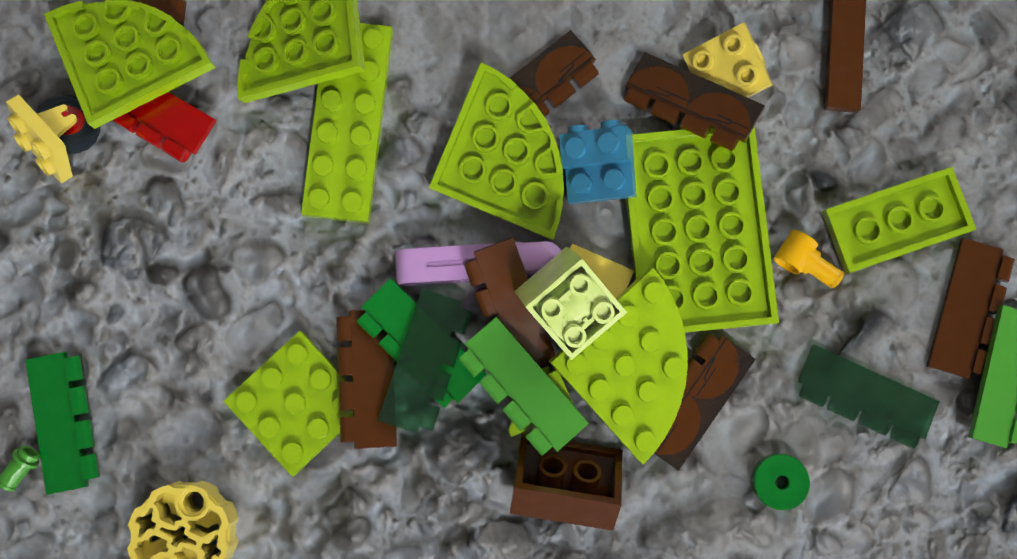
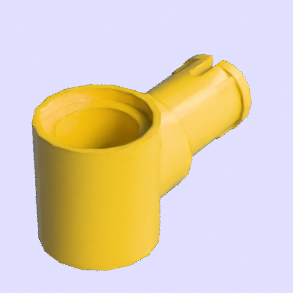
M798 230L790 231L773 258L785 270L794 274H800L801 272L803 274L809 273L829 288H835L844 276L842 270L821 257V252L816 250L818 243L809 235Z

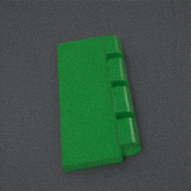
M391 278L361 306L365 313L356 322L372 338L382 329L385 330L388 334L378 344L397 363L408 353L412 358L402 368L421 387L433 378L436 382L427 390V393L442 408H445L453 399L459 403L487 375L482 371L476 377H473L459 360V357L465 352Z
M60 352L27 359L25 363L46 495L88 487V480L98 478L100 474L96 453L84 456L83 452L85 448L95 447L91 419L78 421V415L90 413L85 386L73 388L72 384L74 381L84 379L81 357H68L67 352Z

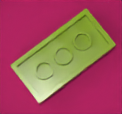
M953 167L821 211L845 274L977 230Z

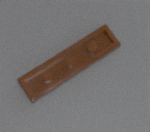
M829 0L824 110L854 113L861 110L866 0Z

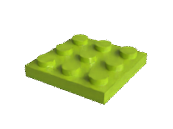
M298 331L223 401L292 477L298 474L340 434L341 417H353V411H339L338 383L349 381L345 377L338 376V369L303 331Z

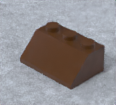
M522 433L509 514L613 531L622 501L623 450L569 441L558 452L552 447L541 456L525 437L528 434Z

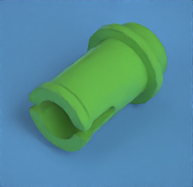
M23 445L20 449L17 448L12 452V459L0 473V488L10 492L15 491L30 469L37 468L40 454L30 446Z

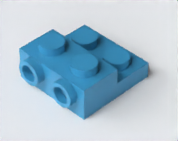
M603 121L600 123L601 128L588 130L587 125H574L568 127V133L559 134L562 168L566 170L567 202L569 204L575 205L636 197L632 130L626 125H621V121Z

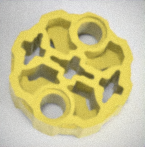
M201 480L196 483L178 481L152 491L150 497L140 507L135 508L130 517L128 527L131 532V539L127 547L130 559H230L239 541L236 536V523L239 519L237 510L233 502L225 500L219 493L217 486ZM194 492L200 493L204 499L202 509L196 507L193 503L192 497ZM215 524L219 525V528L214 531L207 529ZM153 536L160 537L156 541L152 542L151 537ZM217 539V548L221 551L215 554L216 545L211 542Z

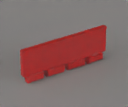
M167 92L112 121L132 133L136 132L138 137L158 149L162 148L163 152L184 163L188 160L191 153L197 154L217 120Z

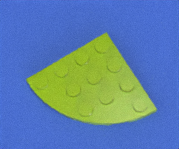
M105 0V2L85 4L83 1H78L44 13L86 121L94 129L216 68L201 43L184 26L163 11L141 2Z
M267 0L247 37L251 41L245 59H240L237 99L243 103H248L365 71L358 1Z
M481 62L429 188L554 240L560 222L564 195L563 168L555 137L547 120L527 94L510 78Z
M649 267L616 298L627 312L572 360L562 349L549 360L551 365L642 465L655 453L675 421L682 402L688 369V350L682 318L671 292L654 267Z

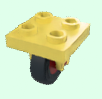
M19 94L6 101L11 115L7 117V120L16 131L13 137L20 148L25 152L31 151L37 157L35 159L37 165L47 176L53 174L61 184L72 178L68 154H77L88 150L96 143L101 131L100 127L94 129L87 123L77 96H54L39 105L36 112Z

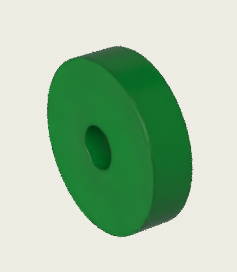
M775 453L767 455L758 461L752 472L751 485L754 494L763 504L775 510L785 511L796 508L805 500L810 488V479L806 468L799 460L789 455ZM783 476L785 484L778 488L775 481L777 477Z

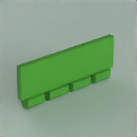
M998 305L968 437L1007 448L1008 442L1017 444V419L1014 418L1015 413H1017V309Z
M497 317L464 344L468 350L459 357L461 363L473 377H476L484 369L487 370L489 374L479 384L497 404L506 396L512 399L502 410L520 431L530 423L535 426L525 437L541 456L552 447L558 452L589 424Z

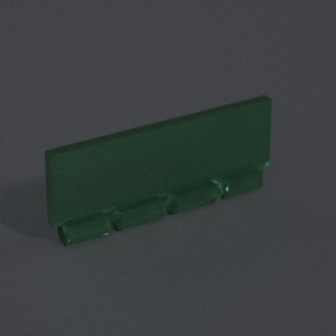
M422 289L377 421L417 434L420 427L433 431L440 407L428 404L429 398L432 397L443 401L452 375L439 370L440 365L443 364L454 368L462 345V341L450 337L451 332L465 335L472 315L471 311L460 308L462 301Z
M817 345L811 346L797 381L803 384L799 397L823 407L829 396L831 398L828 402L827 410L851 421H855L859 412L862 411L858 424L884 436L888 434L891 425H893L890 439L912 449L916 448L920 438L926 439L940 402Z

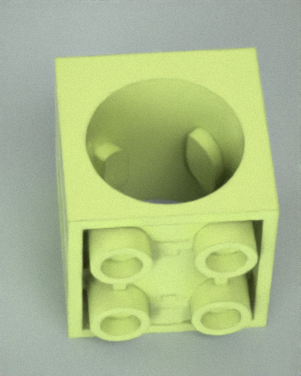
M565 247L514 291L527 310L571 360L627 313L585 261L568 247Z

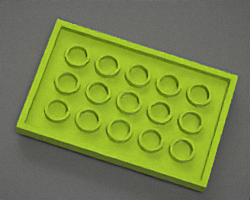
M755 126L746 142L739 141L733 151L710 142L711 136L715 131L713 128H711L705 139L685 129L632 134L636 197L626 198L634 278L637 280L649 267H654L664 280L676 302L685 333L779 323Z

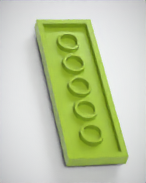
M360 23L365 71L318 83L301 215L304 217L370 224L394 33L392 26Z

